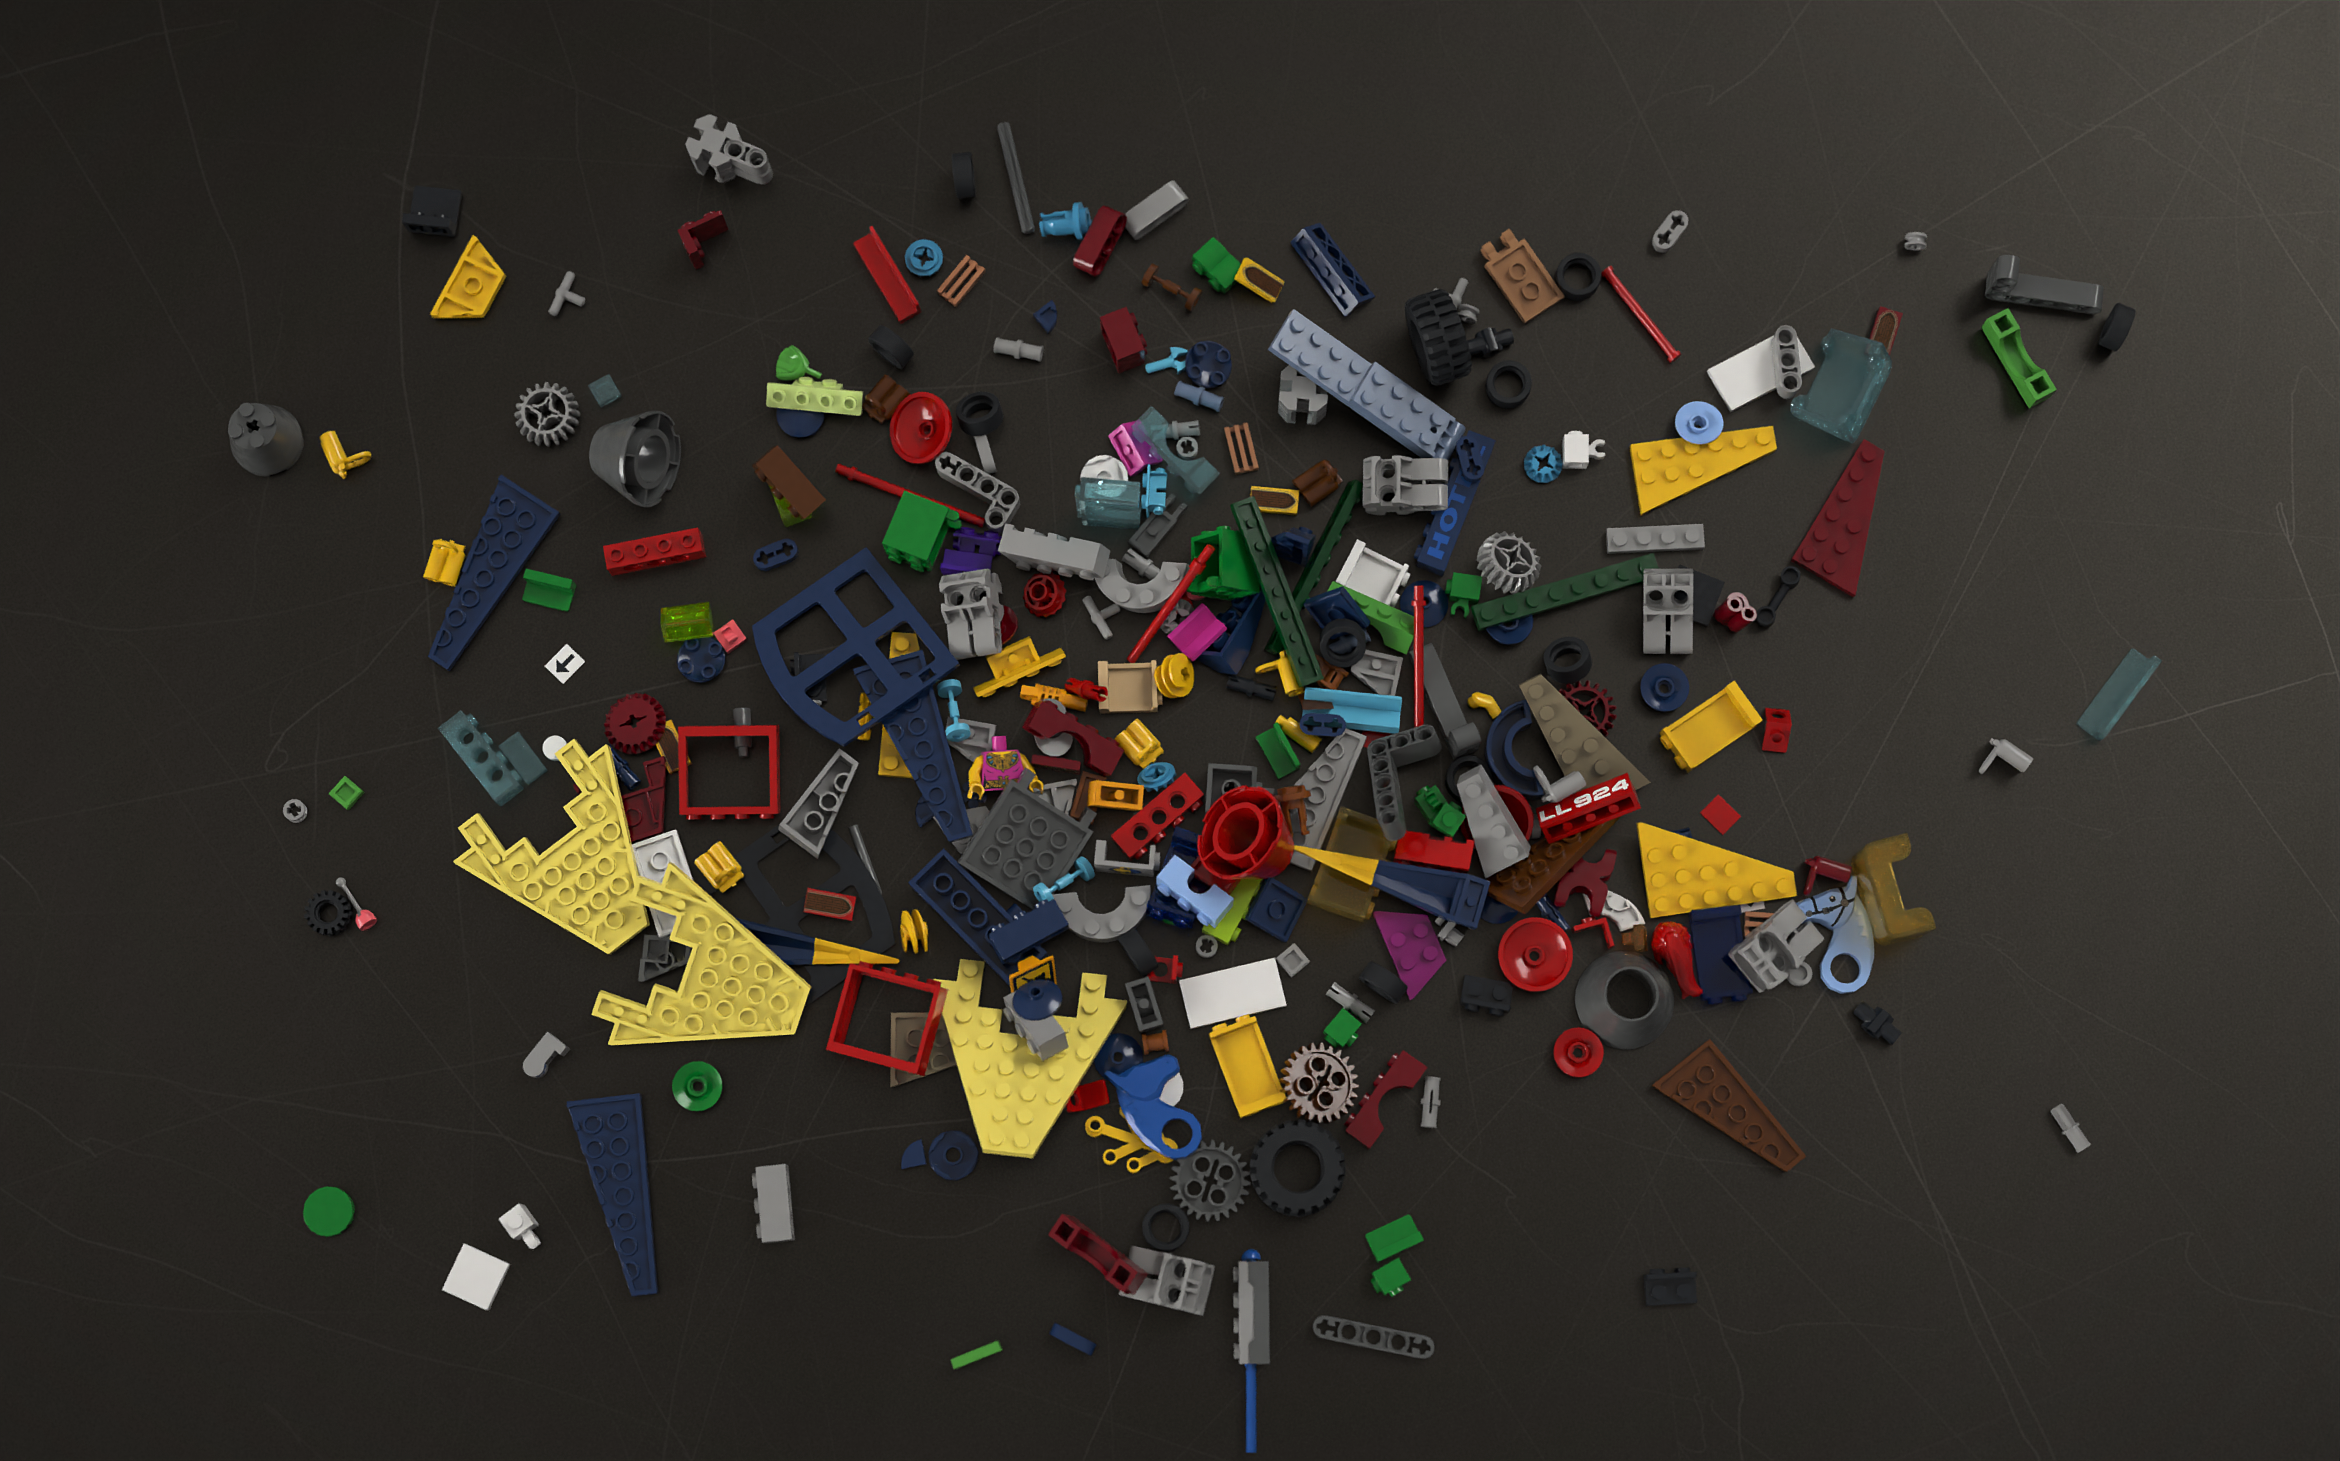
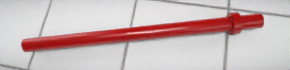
M838 464L835 473L848 477L850 481L857 480L902 497L905 490L949 507V509L958 512L959 519L982 528L985 524V518L857 471L858 468L852 466V468L841 464Z
M1423 585L1414 586V600H1411V605L1414 606V728L1424 725V606H1426V600H1424Z

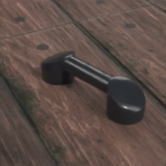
M1787 566L1782 570L1780 577L1781 585L1768 606H1762L1757 610L1756 621L1761 626L1769 627L1774 624L1777 608L1789 589H1793L1799 584L1801 574L1796 567Z

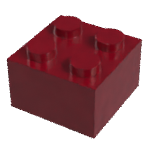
M1127 307L1101 316V332L1118 373L1120 374L1145 364V355L1148 354L1147 344L1143 334L1138 335V322L1134 313L1129 314Z

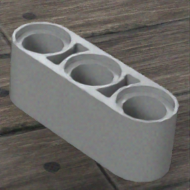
M1170 181L1125 213L1127 216L1125 228L1137 240L1183 208L1189 199L1175 181Z
M1784 325L1777 329L1772 338L1771 345L1777 393L1784 399H1790L1800 389L1802 377L1796 331L1793 327ZM1785 335L1786 337H1788L1790 342H1781L1779 340V336ZM1781 359H1789L1792 362V366H1785ZM1785 381H1790V382H1792V383L1794 384V387H1795V388H1794V389H1788V388H1786V387L1784 386V382H1785Z

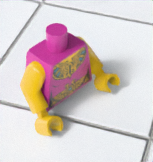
M993 736L992 751L981 752V755L976 757L968 772L970 789L967 797L971 799L973 792L979 795V800H981L984 791L1004 790L1010 779L1015 782L1018 781L1024 768L1029 769L1035 774L1036 772L1025 755L1019 753V750H1007L1006 736ZM1035 775L1029 784V791L1034 793L1033 789L1038 788L1041 794H1043V783Z

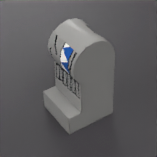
M547 1032L524 1060V1072L533 1078L543 1077L548 1071V1065L557 1054L565 1056L570 1048L553 1034Z

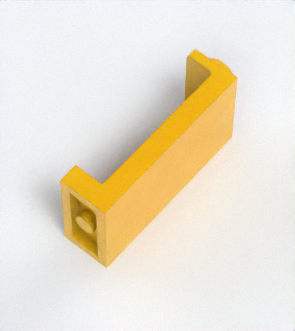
M1733 681L1722 691L1682 718L1663 728L1660 732L1662 736L1660 741L1667 750L1671 749L1675 754L1674 760L1679 768L1682 770L1685 768L1687 773H1689L1757 727L1763 719L1737 683Z
M1249 1014L1236 1018L1235 1024L1227 1026L1226 1023L1214 1026L1212 1027L1213 1032L1209 1033L1211 1043L1240 1119L1285 1103L1283 1100L1286 1098L1285 1093L1280 1092L1282 1087L1259 1029L1256 1016L1250 1018Z

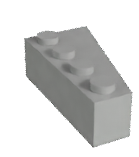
M1005 523L998 551L1016 563L1017 568L1030 571V568H1036L1039 572L1046 574L1056 571L1058 574L1066 577H1072L1073 574H1076L1087 580H1093L1094 577H1104L1110 550L1101 543L1070 537L1069 541H1067V538L1054 533H1048V537H1046L1044 534L1035 532V529L1025 528L1024 532H1021L1014 528V525Z
M839 748L780 823L778 830L818 859L859 763Z
M1482 765L1460 775L1457 787L1473 839L1475 840V846L1485 878L1528 857L1531 846Z

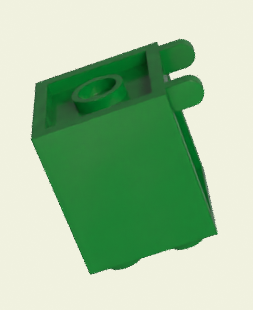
M904 490L882 542L886 555H889L888 559L900 564L902 561L911 564V568L920 572H924V570L931 572L949 527L955 530H959L962 527L959 513L949 509V507Z
M1229 526L1216 527L1215 531H1202L1201 535L1191 537V562L1194 558H1198L1207 544L1213 546L1215 551L1205 563L1206 568L1201 575L1198 574L1186 590L1192 595L1226 601L1260 593V583L1239 530L1233 531Z

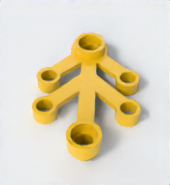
M1120 1106V1115L1125 1118ZM1092 1116L1086 1121L1085 1130L1089 1136L1100 1137L1103 1134L1128 1143L1116 1150L1108 1149L1104 1152L1103 1161L1107 1165H1114L1119 1159L1142 1148L1152 1152L1139 1159L1136 1157L1130 1158L1127 1161V1170L1130 1173H1138L1141 1168L1157 1160L1161 1163L1174 1161L1147 1147L1129 1124L1128 1126L1132 1133L1106 1125L1104 1120L1098 1116ZM1092 1122H1098L1100 1128L1093 1130L1090 1125ZM1162 1132L1164 1143L1170 1148L1178 1149L1177 1144L1172 1139L1165 1138ZM1113 1153L1115 1160L1108 1161L1106 1155ZM1133 1161L1139 1164V1167L1135 1170L1129 1166Z

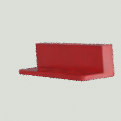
M871 226L869 227L870 234L853 244L900 324L921 313V309L875 229Z

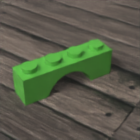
M2009 308L1989 317L1981 328L2028 408L2049 399L2057 389L2045 369L2039 368L2027 354L2021 340L2020 327Z
M1332 581L1328 591L1342 587L1343 585ZM1344 586L1371 621L1370 624L1381 633L1384 645L1407 654L1414 640V616Z

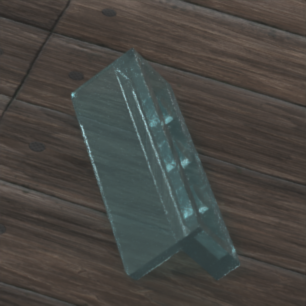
M2131 649L2079 718L2077 725L2097 740L2101 741L2104 739L2162 660L2155 655L2148 659L2137 650Z

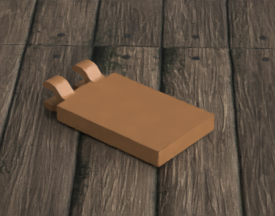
M1508 229L1499 237L1506 248L1497 253L1489 241L1482 246L1480 251L1489 261L1484 267L1522 322L1526 324L1564 299L1565 296L1525 238L1518 242L1512 231Z

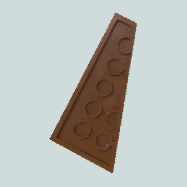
M1708 1039L1651 1085L1784 1172H1788L1806 1157L1711 1039Z

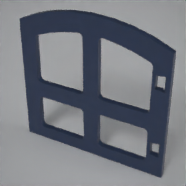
M867 547L752 626L755 645L761 663L781 698L810 727L844 747L960 666L956 658ZM863 572L870 575L894 605L891 611L868 627H861L835 594L838 589ZM815 605H821L847 640L799 675L791 676L780 653L776 632ZM904 623L909 624L935 657L933 662L908 679H903L876 646L880 639ZM856 656H860L888 692L847 722H843L817 705L806 695V691ZM931 670L935 675L923 683L920 677ZM867 714H870L873 719L860 726L858 721Z

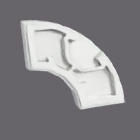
M1608 891L1601 916L1608 917L1614 921L1621 932L1645 925L1641 913L1628 899ZM1583 894L1589 912L1590 900L1587 895Z

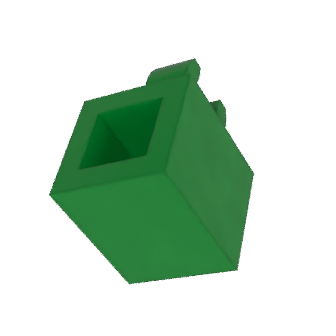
M1453 572L1452 579H1447L1445 593L1449 594V601L1456 602L1450 610L1452 617L1455 615V610L1461 608L1464 610V618H1467L1469 614L1468 604H1478L1482 583L1481 576Z
M1427 785L1416 792L1417 797L1414 800V803L1428 823L1442 803H1448L1436 785L1431 788Z

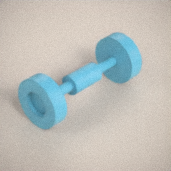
M955 679L942 681L937 685L938 695L942 698H949L948 709L950 719L954 722L945 730L947 740L952 742L963 741L970 737L971 732L968 724L958 722L960 715L957 701H954V697L962 692L961 683Z
M1079 857L1074 862L1076 872L1068 873L1054 882V886L1049 889L1041 882L1033 887L1035 897L1039 902L1045 899L1048 902L1053 900L1052 892L1057 889L1061 890L1074 882V878L1078 875L1085 881L1092 879L1095 876L1093 867L1085 857Z

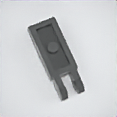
M1173 493L1166 499V509L1163 511V514L1156 515L1152 512L1128 541V544L1146 558L1149 557L1175 526L1177 520L1188 507L1183 502L1172 515L1166 510L1176 499Z

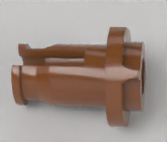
M1304 785L1278 788L1277 795L1273 796L1280 802L1281 810L1292 837L1294 835L1289 809H1298L1301 834H1310V831L1307 830V813L1304 798L1310 797L1311 791L1306 790Z

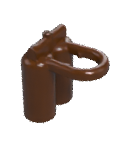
M885 374L865 396L862 409L869 414V417H874L879 423L883 424L886 420L891 419L899 403L909 396L910 393Z
M1324 459L1292 480L1293 485L1299 490V493L1302 494L1310 507H1313L1336 491L1339 485L1343 483V480L1337 473V468H1333L1328 460Z

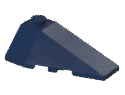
M1293 527L1270 538L1278 558L1306 567L1315 544L1316 535L1312 534L1313 531L1308 528L1299 527L1297 529Z
M1261 586L1260 593L1231 600L1232 606L1225 613L1222 614L1220 612L1216 616L1227 627V630L1196 660L1219 673L1237 674L1249 656L1266 599Z

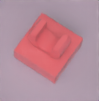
M733 619L713 633L728 654L747 641V638Z

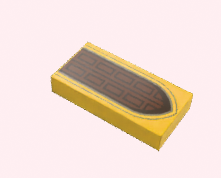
M1249 258L1243 259L1234 278L1271 303L1276 301L1285 282Z
M1251 486L1250 497H1255L1260 512L1297 516L1299 490Z
M672 720L666 721L664 733L656 746L661 757H666V768L669 774H672L679 770L678 732ZM688 756V766H689V765L692 764V762H691V760H690V758H689V756Z

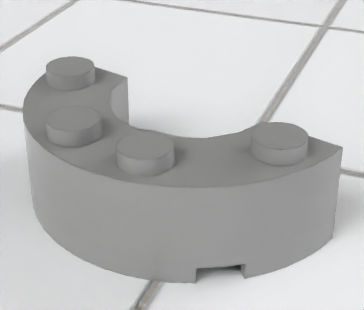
M1108 559L1104 577L1094 578L1100 590L1117 605L1133 612L1150 613L1162 609L1190 568L1187 563L1163 562L1160 572L1154 579L1144 584H1133L1126 580L1122 564L1116 559Z
M1151 886L1126 887L1125 897L1121 905L1114 911L1106 914H1097L1085 909L1079 901L1077 892L1052 895L1069 924L1068 929L1082 939L1101 943L1116 941L1118 937L1130 929L1137 928L1148 912L1151 901Z

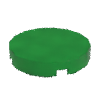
M327 1186L317 1189L309 1195L304 1204L303 1216L306 1225L312 1232L320 1236L332 1237L341 1234L353 1221L355 1212L353 1200L340 1188Z

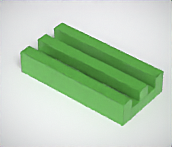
M996 1341L953 1358L951 1363L953 1368L957 1369L1003 1350L1000 1342Z

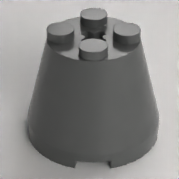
M243 403L230 418L228 434L231 451L236 461L248 472L258 476H270L285 469H290L299 459L303 450L304 438L297 419L287 410L275 405Z

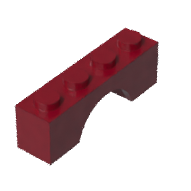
M1049 700L1039 701L1034 704L1022 726L1024 730L1041 740L1049 739L1058 732L1070 734L1077 739L1083 749V765L1103 777L1111 776L1124 752L1122 748L1118 747L1119 743L1110 737L1105 739L1098 734L1099 731L1096 728L1077 722L1078 718L1068 712L1065 714L1057 710L1058 706Z
M1404 1050L1400 1055L1396 1052L1387 1063L1391 1068L1386 1075L1382 1072L1373 1083L1376 1089L1371 1095L1365 1094L1358 1104L1362 1107L1357 1115L1352 1113L1344 1124L1348 1127L1345 1133L1368 1150L1384 1129L1378 1116V1105L1383 1095L1396 1088L1412 1090L1427 1069L1424 1064Z
M1062 1214L1048 1234L1066 1249L1093 1264L1104 1274L1106 1280L1123 1293L1135 1295L1148 1276L1146 1271L1074 1216Z

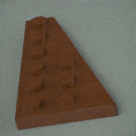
M1620 817L1551 844L1544 837L1531 846L1528 857L1485 879L1491 881L1487 896L1526 914Z

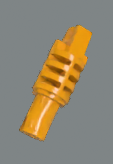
M1035 684V687L1022 685L1020 698L1031 701V705L1043 699H1055L1060 701L1065 708L1086 712L1088 699L1067 694L1065 689Z

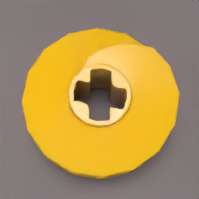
M1183 653L1167 655L1162 665L1155 669V684L1159 691L1170 699L1184 697L1189 694L1194 684V669L1189 658Z
M917 909L912 910L911 916L907 910L903 911L901 914L900 932L904 952H907L908 941H911L914 953H918L919 939L921 940L924 952H927L928 929L926 922L922 920Z

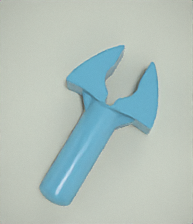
M1170 347L1171 355L1169 358L1146 364V371L1152 373L1173 367L1177 369V374H1180L1185 370V361L1179 362L1176 359L1179 356L1187 355L1188 350Z

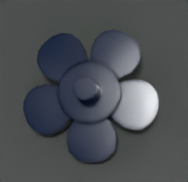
M969 782L963 784L962 788L965 791L962 793L964 803L968 802L970 809L977 808L979 806L978 801L981 803L987 801L986 793L979 800V795L973 792L972 798L969 799L967 797L970 789Z

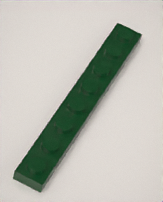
M1357 479L1347 483L1292 592L1299 613L1301 609H1305L1303 604L1306 599L1310 598L1308 595L1311 589L1318 585L1321 578L1319 573L1322 567H1326L1331 559V554L1329 553L1332 547L1339 543L1342 537L1340 532L1343 526L1347 525L1352 517L1351 510L1354 504H1357L1363 495L1361 491L1363 483ZM1276 626L1264 648V651L1270 654H1278L1280 651L1285 650Z
M1252 496L1232 503L1230 505L1299 688L1324 679L1255 497Z
M1654 553L1525 590L1524 592L1477 604L1471 607V611L1478 631L1643 583L1644 569H1659Z

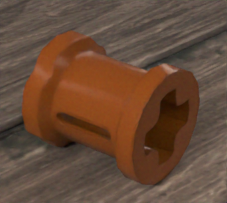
M1166 1030L1150 1035L1142 1033L1145 1055L1159 1050L1169 1052Z

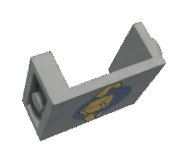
M1096 840L1094 859L1096 872L1154 877V872L1160 869L1161 856L1159 852H1156V845H1151L1149 864L1107 861V842Z

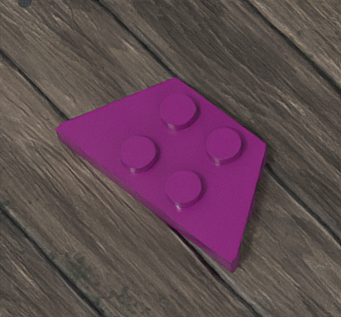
M1375 911L1373 916L1399 978L1408 986L1406 995L1409 1001L1413 1000L1446 962L1428 915Z

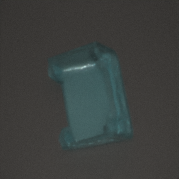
M1831 328L1821 343V349L1826 358L1808 394H1800L1798 397H1795L1791 403L1790 411L1794 417L1843 441L1854 443L1859 437L1889 376L1892 361L1883 343Z

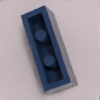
M1047 899L1042 900L1034 906L1035 909L1031 912L1026 913V911H1022L1013 917L1014 921L1007 925L1000 923L991 929L992 933L989 934V941L1002 964L1013 960L1068 929L1069 924L1055 899L1049 902Z

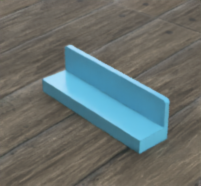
M1312 687L1305 688L1304 699L1332 702L1334 709L1303 710L1302 717L1307 713L1336 714L1344 718L1347 729L1399 733L1402 697ZM1308 717V721L1303 722V724L1321 726L1322 723L1314 722L1313 717ZM1336 718L1333 719L1332 723H1324L1326 727L1342 728V724L1338 723Z

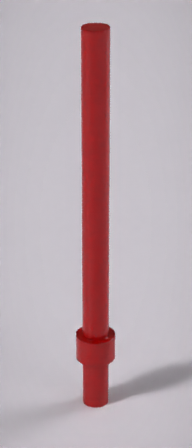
M1207 544L1198 558H1194L1190 563L1189 571L1126 658L1130 663L1137 661L1193 580L1206 568L1205 563L1215 551L1213 546Z

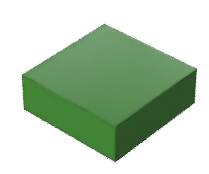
M344 776L331 790L329 795L349 811L365 792L348 777Z

